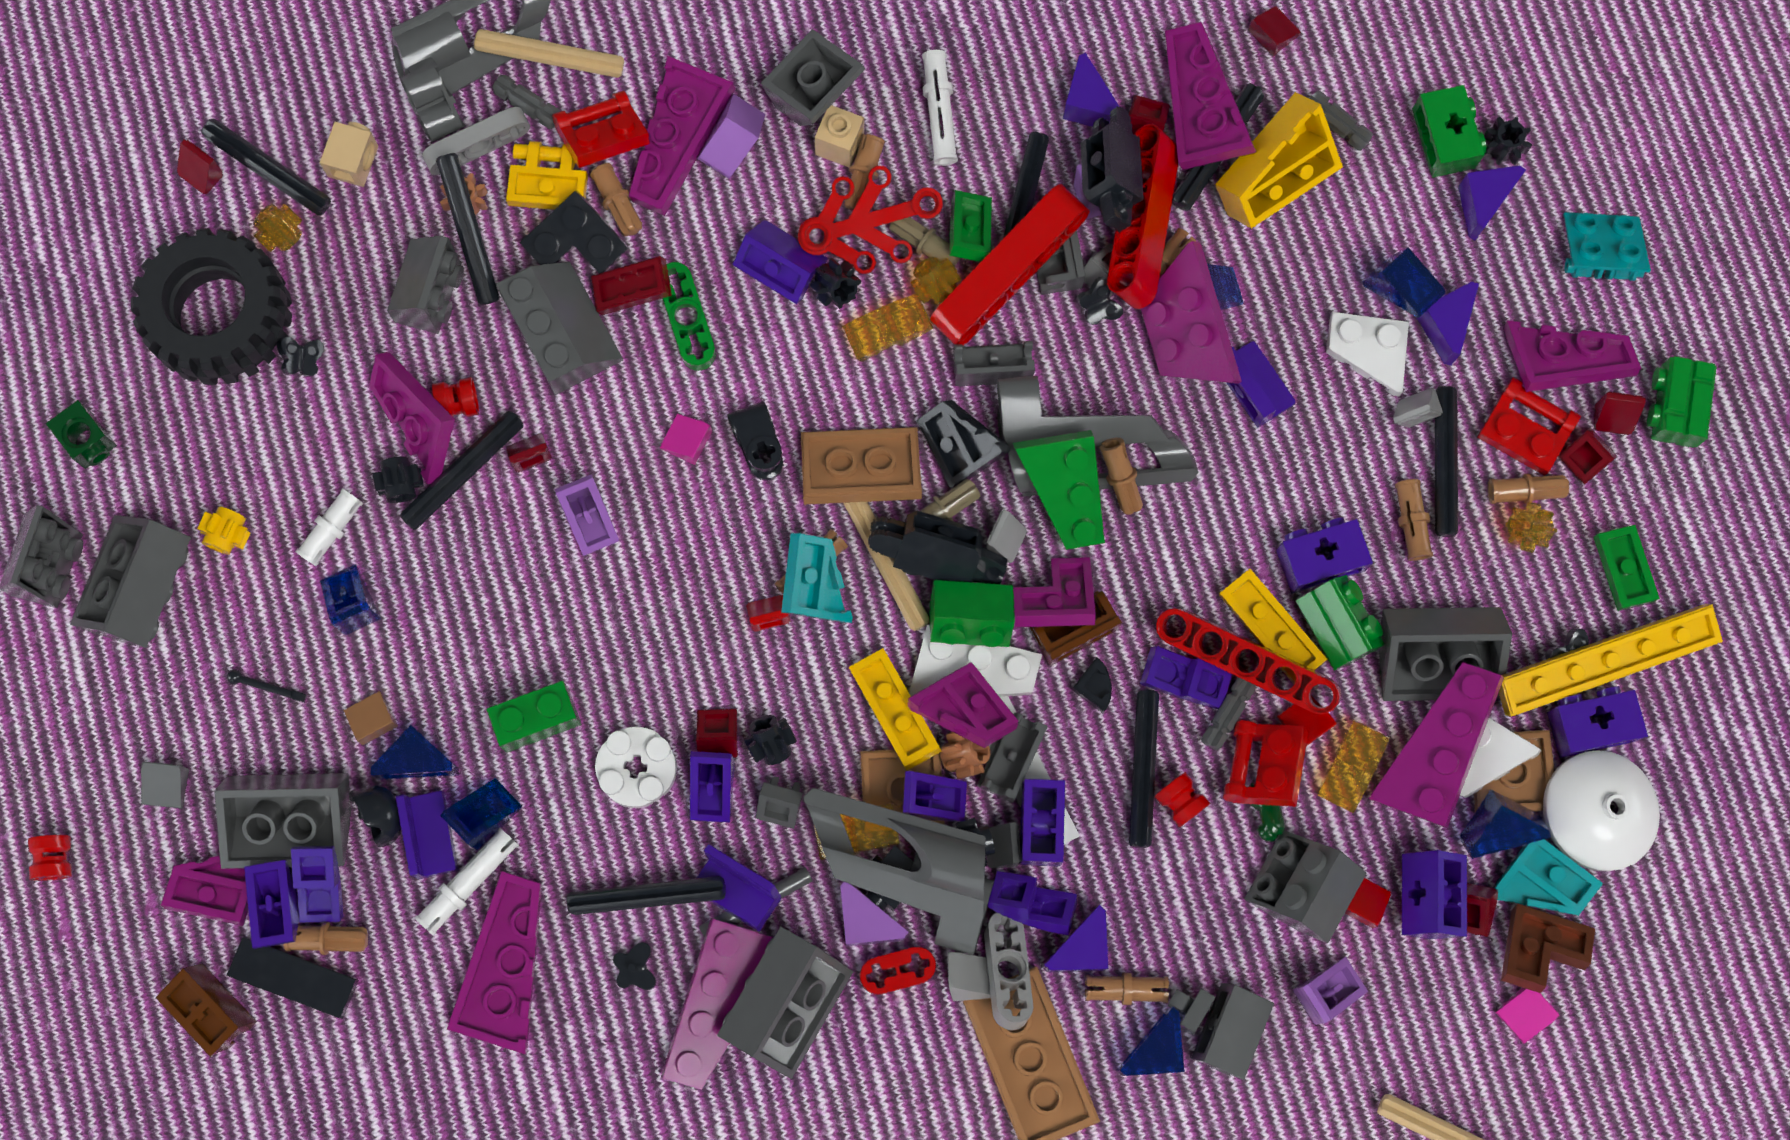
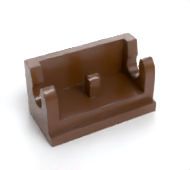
M1103 591L1094 593L1095 625L1029 627V631L1049 667L1119 630L1122 622Z
M203 963L183 968L155 997L210 1057L232 1047L235 1044L233 1039L240 1033L250 1030L257 1022Z

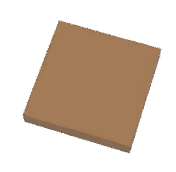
M1550 730L1513 732L1540 748L1541 752L1537 757L1527 760L1510 770V773L1498 780L1491 781L1483 786L1481 790L1475 792L1473 795L1476 815L1543 812L1545 789L1550 777L1554 773Z
M861 751L863 802L902 813L906 769L896 751ZM940 753L908 771L942 777ZM930 820L945 825L944 821ZM864 821V833L895 831L892 828Z

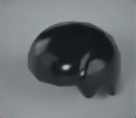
M378 785L350 791L349 799L357 805L359 819H362L366 826L371 827L374 843L381 848L395 842L401 833L396 797L387 788Z

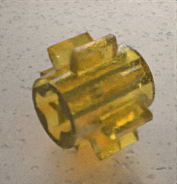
M270 204L255 217L253 225L259 230L253 236L270 252L275 247H278L281 251H286L300 239L302 231L297 225L302 222V219L286 204H283L280 209L274 204Z
M929 257L915 267L913 274L916 279L912 280L911 284L914 287L915 293L924 304L931 299L934 304L940 305L957 287L955 283L960 281L961 278L948 258H945L940 263L937 257Z
M1532 502L1527 503L1526 510L1514 507L1513 514L1504 525L1511 535L1508 542L1520 545L1522 551L1530 553L1534 552L1536 545L1548 548V541L1557 532L1551 520L1554 513L1544 509L1541 510L1540 504Z

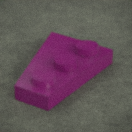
M1509 320L1506 321L1503 328L1526 392L1634 377L1638 375L1641 369L1630 337L1626 335L1582 330L1579 334L1556 331V326L1541 325L1540 329L1521 327V322Z
M390 352L376 354L369 386L391 423H399L406 437L404 442L406 450L410 456L418 455L425 467L421 471V475L426 484H431L442 474L455 419Z

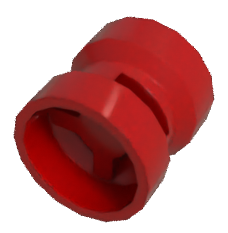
M472 377L459 379L456 384L449 385L446 382L432 384L433 397L452 417L463 414L466 417L479 415L478 397Z
M1186 772L1154 796L1161 806H1167L1169 809H1172V820L1179 828L1211 804L1203 794H1196L1194 792L1193 781Z
M44 835L28 838V852L33 855V863L29 867V880L51 881L72 877V864L67 861V852L71 849V836Z

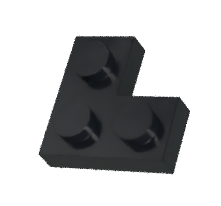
M574 191L520 242L540 265L557 263L572 248L576 247L599 274L605 272L629 249L627 244L579 191Z

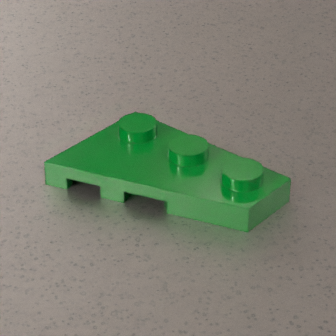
M1087 430L1013 443L1066 550L1105 543L1095 442L1092 431Z

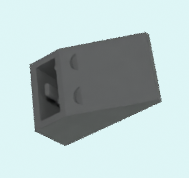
M40 505L33 507L24 514L0 583V590L15 598L58 608L60 600L66 597L70 588V578L68 576L73 562H76L81 556L83 534L45 507Z

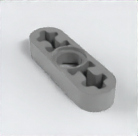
M511 107L430 145L423 151L422 157L432 175H440L436 159L439 156L456 153L462 166L519 139L529 131L530 124L520 107Z
M995 913L984 930L992 1013L998 1025L1007 1030H1017L1026 1024L1033 1012L1024 925L999 913ZM1000 925L1005 926L1006 932L1011 933L1007 940V949L1001 950L1004 945L1003 934L996 932ZM1002 961L1012 962L1018 968L1019 976L1015 979L1003 977L998 970V964ZM1016 990L1013 994L1014 1007L1021 1009L1017 1016H1012L1011 1009H1004L1010 1000V991Z

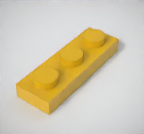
M1248 569L1219 593L1222 600L1260 645L1314 671L1328 660L1251 569ZM1280 667L1295 685L1296 675L1294 671L1289 667Z
M884 648L849 667L906 771L942 752L924 718L911 711L907 706L908 698L911 696Z

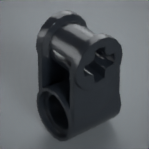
M761 401L727 414L736 442L741 447L753 476L764 481L773 480L778 477L784 465L782 450L765 402ZM766 453L767 457L771 458V461L764 463L759 455Z

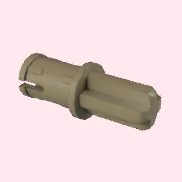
M911 217L891 223L890 231L915 247L918 255L925 254L946 268L947 271L950 272L960 260L959 257L949 256L950 244L936 235V229L931 228L929 230Z
M965 479L938 498L936 495L932 497L934 501L920 511L953 521L952 517L979 499L980 492L970 479Z

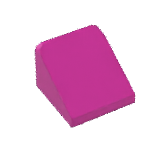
M677 414L660 449L695 465L712 433L711 425Z
M1521 988L1495 1012L1523 1044L1560 1016L1541 993L1526 988Z

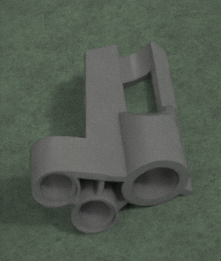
M449 0L391 28L392 52L398 76L415 115L432 143L466 127L454 107L456 101L452 94L514 59L512 57L477 51L474 45L468 48L456 24L467 11L489 0ZM522 0L517 23L515 26L500 33L539 40L541 21L546 16L551 0Z
M1038 376L997 379L999 438L1006 442L1011 449L1008 452L1011 468L1019 492L1023 496L1038 495L1013 443L1091 430L1094 435L1095 447L1102 446L1104 441L1111 438H1122L1125 444H1147L1156 455L1161 468L1136 470L1138 474L1135 478L1137 486L1191 482L1199 473L1196 460L1185 443L1172 431L1163 430L1152 415L1042 416ZM1108 473L1098 474L1099 490L1114 488L1107 482L1106 477Z
M812 788L803 797L835 879L940 916L934 944L974 955L994 880L985 878L986 836L816 788ZM840 814L892 828L901 834L916 850L911 870L907 871L856 856Z

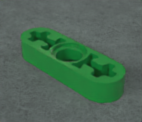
M671 262L667 264L669 281L670 276L673 274H677L679 279H684L681 281L684 297L677 299L674 288L670 284L672 296L662 299L683 363L691 370L702 371L709 368L715 360L716 351L690 270L682 263ZM685 307L694 309L698 314L696 321L688 326L679 324L675 319L677 312ZM696 334L700 347L702 349L708 348L703 351L704 358L696 359L694 354L687 355L693 350L689 336Z

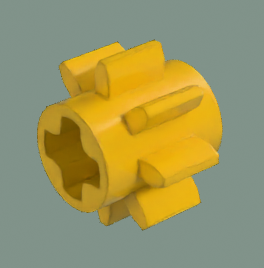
M218 507L213 515L204 512L197 527L201 531L200 533L205 535L201 543L214 551L230 555L232 548L235 547L243 550L251 534L247 531L248 528L243 527L246 518L224 507Z

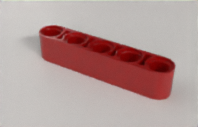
M1146 124L1134 134L1140 138L1144 200L1132 207L1131 225L1121 232L1115 231L1107 277L1109 289L1134 309H1142L1148 306L1154 300L1157 293L1178 169L1176 143L1154 124Z
M1063 184L1053 187L935 309L931 315L930 322L954 345L962 344L964 346L1075 233L1087 219L1090 210Z
M1181 608L1168 609L1161 613L1157 619V633L1166 643L1312 713L1319 715L1327 714L1340 703L1341 689L1331 678L1188 610ZM1173 615H1180L1186 622V631L1179 638L1173 637L1167 630V621ZM1209 632L1217 633L1222 639V649L1215 655L1209 654L1203 648V638ZM1245 649L1253 650L1259 657V665L1253 672L1245 671L1239 665V655ZM1285 666L1294 671L1296 682L1291 689H1283L1276 684L1274 676L1278 668ZM1315 685H1327L1332 690L1333 700L1330 705L1321 707L1313 702L1311 692Z

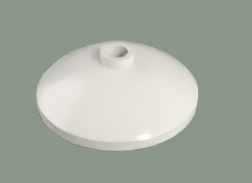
M1588 751L1567 759L1554 771L1544 793L1543 814L1550 837L1563 854L1584 868L1595 871H1614L1626 868L1639 861L1649 851L1656 838L1660 813L1654 788L1647 776L1637 765L1619 754L1608 751ZM1611 801H1614L1618 806L1617 814L1613 813L1610 808Z

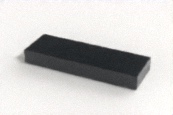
M242 937L226 975L340 1019L344 1018L359 981L270 946L253 949L251 939Z

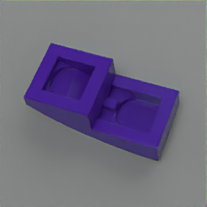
M1153 646L1150 648L1140 684L1180 699L1219 710L1225 700L1232 674L1202 659H1190L1162 647Z
M334 846L292 847L293 889H297L299 923L340 922L344 917L339 867Z
M997 871L988 901V908L1022 924L1069 936L1077 906V894L1037 887V877Z

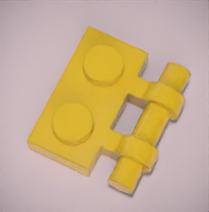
M529 141V144H514L513 158L526 160V166L510 165L506 196L508 206L555 210L574 191H579L586 199L587 171L574 170L576 162L565 144H563V147L543 146L542 142ZM542 161L559 162L560 169L540 167Z

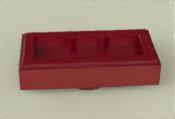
M661 256L591 276L596 311L601 315L672 296L666 259Z

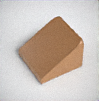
M380 691L344 710L357 742L361 745H365L398 727Z

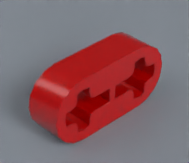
M912 947L868 960L862 966L860 981L863 988L871 994H887L929 981L934 975L936 961L933 954L925 948ZM914 954H918L921 960H928L929 967L923 970L924 976L916 977L914 971L901 974L899 967L910 964L912 961L911 956ZM879 964L881 970L884 971L895 968L896 975L884 979L885 986L877 988L875 982L868 983L866 975L872 973L873 965Z

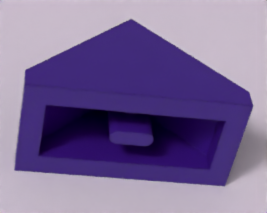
M1085 52L1078 57L1063 119L1091 127L1099 118H1104L1110 123V112L1117 106L1119 107Z
M1519 165L1469 172L1465 175L1458 186L1468 236L1475 241L1524 174L1525 168Z
M1470 282L1427 304L1416 318L1442 362L1446 365L1452 366L1461 355L1479 283Z
M691 751L690 820L730 823L735 760L732 754Z
M906 771L902 813L926 820L964 821L967 781Z
M280 860L245 866L252 948L257 949L296 942L299 924L298 895L296 889H293V879L288 862Z
M1098 905L1043 964L1042 968L1046 972L1105 971L1109 969L1106 910L1101 905Z

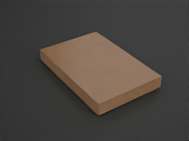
M917 427L801 432L804 505L922 499Z

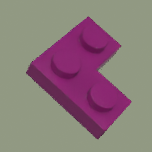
M1090 557L1051 558L1052 586L1013 588L1015 627L1095 625L1096 613Z

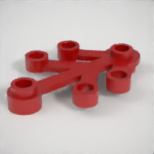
M875 166L869 172V182L849 219L833 223L843 201L850 199L855 192L853 181L848 177L841 176L833 181L832 193L819 217H811L801 224L798 230V241L802 249L807 253L823 255L831 252L851 263L860 274H869L875 269L876 259L874 255L868 251L858 252L837 238L854 234L889 253L892 260L896 263L903 264L908 262L913 255L911 245L904 240L897 241L875 229V227L916 215L922 219H933L942 210V197L937 190L926 187L918 190L914 194L913 200L870 212L881 191L887 188L892 180L888 168ZM876 171H884L887 174V181L884 184L877 185L874 183L873 175ZM842 181L848 182L851 188L850 192L845 196H841L836 192L837 184ZM924 197H931L934 200L935 207L931 211L921 209L920 201ZM815 229H820L824 232V240L818 244L810 240V234ZM905 245L909 250L908 256L904 259L896 258L894 255L896 246ZM867 255L871 258L872 264L869 269L862 270L858 267L857 260L860 256Z

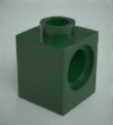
M79 400L45 423L70 457L84 469L102 463L108 458L110 451L117 446L93 413ZM85 431H91L88 441L77 445L80 434Z

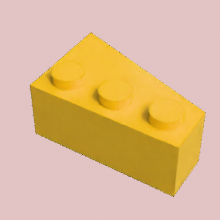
M1295 92L1252 141L1256 153L1239 156L1215 185L1227 215L1252 229L1343 168L1321 104Z

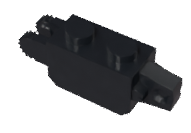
M1117 106L1110 112V123L1104 118L1096 120L1092 126L1093 135L1082 141L1080 145L1083 193L1090 203L1100 208L1103 222L1107 226L1114 227L1116 231L1121 232L1131 225L1132 207L1144 200L1140 138L1132 133L1129 113L1124 107Z
M918 510L907 514L905 522L893 518L887 519L882 516L873 519V522H871V535H869L868 539L869 548L876 553L879 552L880 555L894 558L893 567L901 569L909 575H921L941 581H974L986 584H1001L1007 569V558L983 548V537L977 528Z

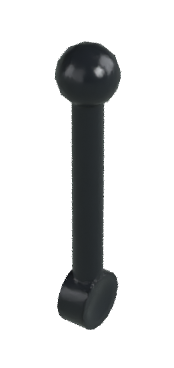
M237 669L230 670L226 676L227 681L232 685L242 683L305 703L307 697L306 694L243 676Z

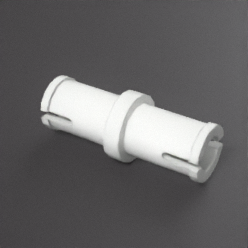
M342 488L340 494L323 517L317 516L314 521L317 525L295 552L314 566H317L335 539L343 537L345 533L342 530L358 508L363 505V502Z

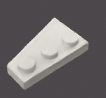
M927 625L909 694L910 696L915 695L972 662L999 697L1032 695L1042 654L1012 646L987 647L982 645H950L930 642V625Z

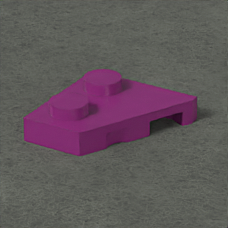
M972 662L908 698L907 706L911 711L983 748L1016 730L1019 722Z
M220 855L210 857L202 863L189 862L173 866L161 906L171 911L244 926L248 913L244 868L221 869Z

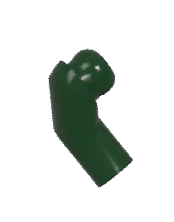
M1251 782L1248 787H1255V784ZM1249 804L1260 813L1262 823L1257 828L1260 838L1267 842H1273L1278 835L1283 834L1286 825L1281 806Z

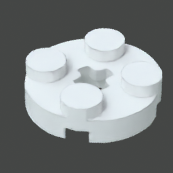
M628 727L621 731H615L608 736L607 741L601 746L597 754L595 772L601 789L615 803L628 808H644L652 805L653 802L658 801L670 791L676 778L677 763L669 743L657 732L644 727ZM634 757H641V763L647 765L646 772H639L637 778H631V773L625 769V765L627 762H632Z

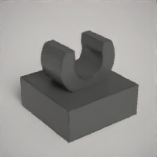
M774 776L770 784L763 783L755 819L794 829L803 794L799 792L800 784L794 782L792 790L778 786L779 777Z
M1176 989L1168 1006L1185 1016L1179 1028L1194 1036L1211 1007L1215 996L1201 989L1194 1000Z

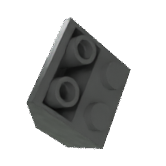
M440 235L410 239L387 309L394 323L439 334L442 323L446 324L449 321L452 312V301H450L453 289L459 288L462 282L464 267L461 265L448 237Z
M1284 830L1283 834L1278 837L1244 899L1295 930L1329 943L1367 872L1340 850Z

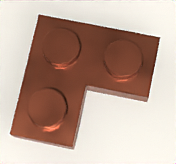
M1517 903L1511 911L1501 981L1541 993L1547 985L1550 959L1586 970L1592 960L1595 928Z

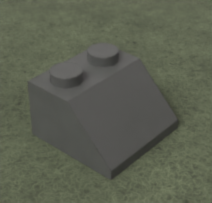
M812 29L761 82V85L776 109L799 126L811 125L860 76L865 67Z

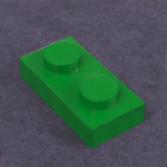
M955 190L951 200L949 256L981 262L991 252L992 197Z
M1636 525L1599 533L1593 537L1617 611L1653 603L1660 599Z

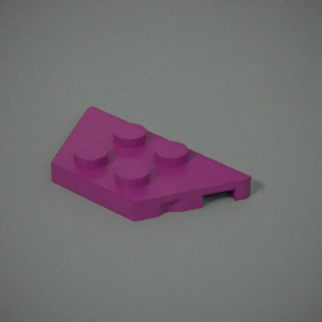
M1191 241L1159 279L1154 300L1148 306L1141 309L1160 376L1238 384L1242 380L1200 242Z

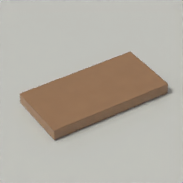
M1038 967L1029 970L1033 1012L1022 1028L1007 1030L998 1025L993 1017L991 998L964 1000L963 1004L1017 1139L1058 1140L1099 1123L1100 1119ZM1019 974L1007 979H1015L1019 976ZM1016 990L1010 991V1000L1004 1008L1011 1009L1012 1016H1017L1021 1010L1015 1008L1013 1004V994Z

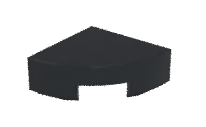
M1096 657L1073 686L1072 690L1103 714L1111 700L1112 684L1106 666Z

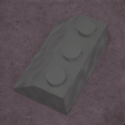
M570 262L530 266L496 283L504 303L554 395L623 361L618 348Z
M114 515L70 625L128 645L147 648L149 641L155 637L158 631V618L162 608L173 594V581L177 571L187 559V546L191 537L151 519Z
M1501 607L1382 609L1381 627L1383 635L1381 638L1385 645L1379 648L1383 701L1437 700L1463 662L1500 675L1506 674L1512 632Z
M348 773L227 776L214 790L221 869L244 868L245 866L286 860L289 867H292L291 848L302 846H334L338 866L345 865L351 817Z
M780 926L775 937L767 944L765 954L754 973L747 978L744 990L734 1007L726 1014L723 1026L717 1036L792 1079L854 971L817 946Z

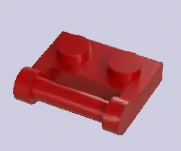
M624 90L612 94L611 99L569 113L563 110L552 114L555 128L579 168L650 144L648 131L632 108ZM618 113V115L573 130V127Z
M1512 377L1477 438L1545 476L1551 470L1570 434L1578 424L1581 415L1573 410L1567 412L1532 391L1526 392L1525 387L1522 386L1523 382ZM1513 399L1558 424L1559 428L1556 433L1511 409L1509 406Z
M1246 720L1237 721L1234 728V736L1237 740L1230 781L1224 786L1223 798L1226 801L1238 804L1297 807L1308 731L1305 726L1256 724ZM1260 741L1262 742L1255 787H1246L1252 742Z

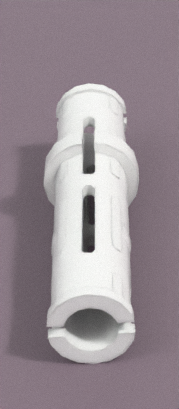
M930 50L922 54L926 82L922 89L923 96L928 100L934 164L946 166L958 161L950 102L953 86L951 82H948L945 51ZM936 77H938L940 101H938L935 81ZM941 114H942L943 130H944V138H943V139H942L941 125H940V115H941Z
M499 828L495 835L447 885L444 882L438 888L441 892L419 915L414 917L415 920L434 936L436 931L458 908L462 911L466 907L465 901L519 845Z

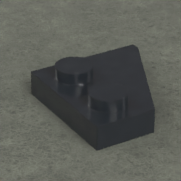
M952 400L942 401L916 420L950 488H954L965 479L973 478L1011 451L1009 445Z

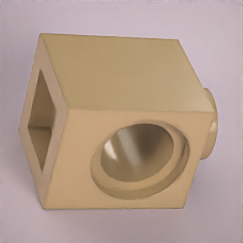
M831 105L826 110L814 137L815 155L846 167L852 166L859 149L861 135L864 134V117Z
M334 122L319 163L329 178L364 187L379 146L370 129L356 122H348V125Z

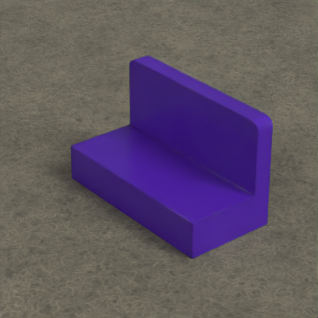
M764 220L745 234L732 265L797 304L803 299L816 273L815 269L825 264L828 258L824 255L807 253L800 246L798 239Z
M1251 341L1237 351L1232 347L1242 382L1238 384L1227 383V385L1257 428L1294 406L1296 402L1294 397L1254 341Z
M441 790L408 797L405 794L397 795L396 802L410 876L423 879L459 871L444 792Z
M708 844L704 849V853L709 860L697 878L720 876L724 879L726 885L725 898L710 902L760 932L782 899L778 890L770 881Z

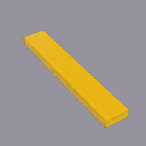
M1703 604L1503 674L1504 679L1498 693L1505 716L1512 717L1723 642L1713 604Z

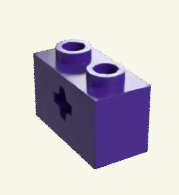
M1343 517L1323 523L1321 525L1322 530L1308 534L1307 529H1300L1284 536L1285 541L1280 544L1276 551L1291 594L1322 585L1340 576L1347 575L1349 577L1365 572L1373 564L1357 519L1345 522ZM1319 546L1322 551L1329 550L1331 555L1327 559L1324 555H1316L1315 551Z
M1620 686L1597 691V698L1583 701L1582 695L1579 694L1557 700L1559 706L1548 711L1547 715L1559 758L1634 743L1648 737L1636 691L1631 690L1621 693ZM1590 717H1601L1602 724H1591Z
M1024 779L1021 786V862L1019 865L1060 867L1063 863L1065 780Z
M1441 850L1402 854V935L1424 939L1467 937V855Z

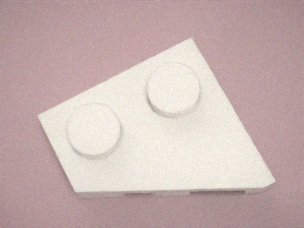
M1332 312L1329 319L1326 353L1341 363L1351 365L1355 372L1366 379L1371 377L1389 389L1388 393L1399 397L1403 392L1409 322Z
M1489 718L1460 795L1464 798L1469 797L1491 781L1498 780L1520 764L1537 757L1541 749Z

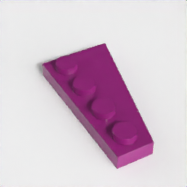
M1202 22L1165 31L1178 163L1182 170L1256 153V149Z
M667 56L665 63L666 73L663 84H660L658 88L653 119H650L647 128L650 144L645 145L644 151L640 153L629 192V197L633 203L663 216L666 215L725 106L736 90L733 82L670 56Z
M1463 662L1368 799L1448 828L1504 677Z
M501 871L447 1030L527 1055L542 884Z
M710 919L661 1074L662 1079L699 1090L703 1089L730 1044L717 1036L723 1026L724 1018L740 997L747 978L754 973L765 954L767 944L773 938L772 936L717 919Z

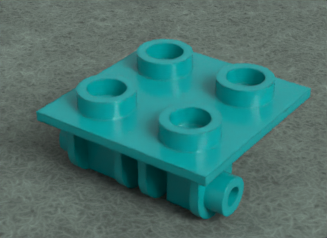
M1564 212L1563 217L1571 258H1566L1565 273H1570L1573 278L1591 277L1594 270V278L1601 279L1605 270L1607 280L1614 278L1627 279L1629 281L1643 278L1645 272L1650 273L1651 268L1640 217Z

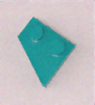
M802 533L790 534L781 613L841 623H852L853 616L851 610H845L839 590L845 586L841 572L836 566L837 556L832 539Z
M1533 833L1492 888L1498 889L1497 900L1579 916L1603 883L1537 833Z

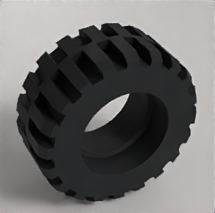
M210 228L197 229L196 236L192 237L187 232L176 235L175 239L177 242L170 246L165 242L156 248L159 254L153 260L147 258L142 264L141 268L145 273L143 277H135L132 287L138 294V297L131 298V311L136 315L133 323L148 349L172 372L176 371L182 378L192 382L198 378L204 385H216L218 378H222L226 384L239 382V374L245 372L251 377L259 372L256 366L263 360L269 364L276 357L272 350L277 345V341L280 338L288 337L283 330V326H291L292 313L287 307L292 304L290 292L285 287L286 282L261 248L258 249L251 240L244 236L237 238L232 231L223 229L218 230L217 235H214ZM218 279L234 280L243 285L245 289L244 304L240 314L230 326L218 333L206 336L190 335L183 331L181 327L182 308L189 295L204 283Z

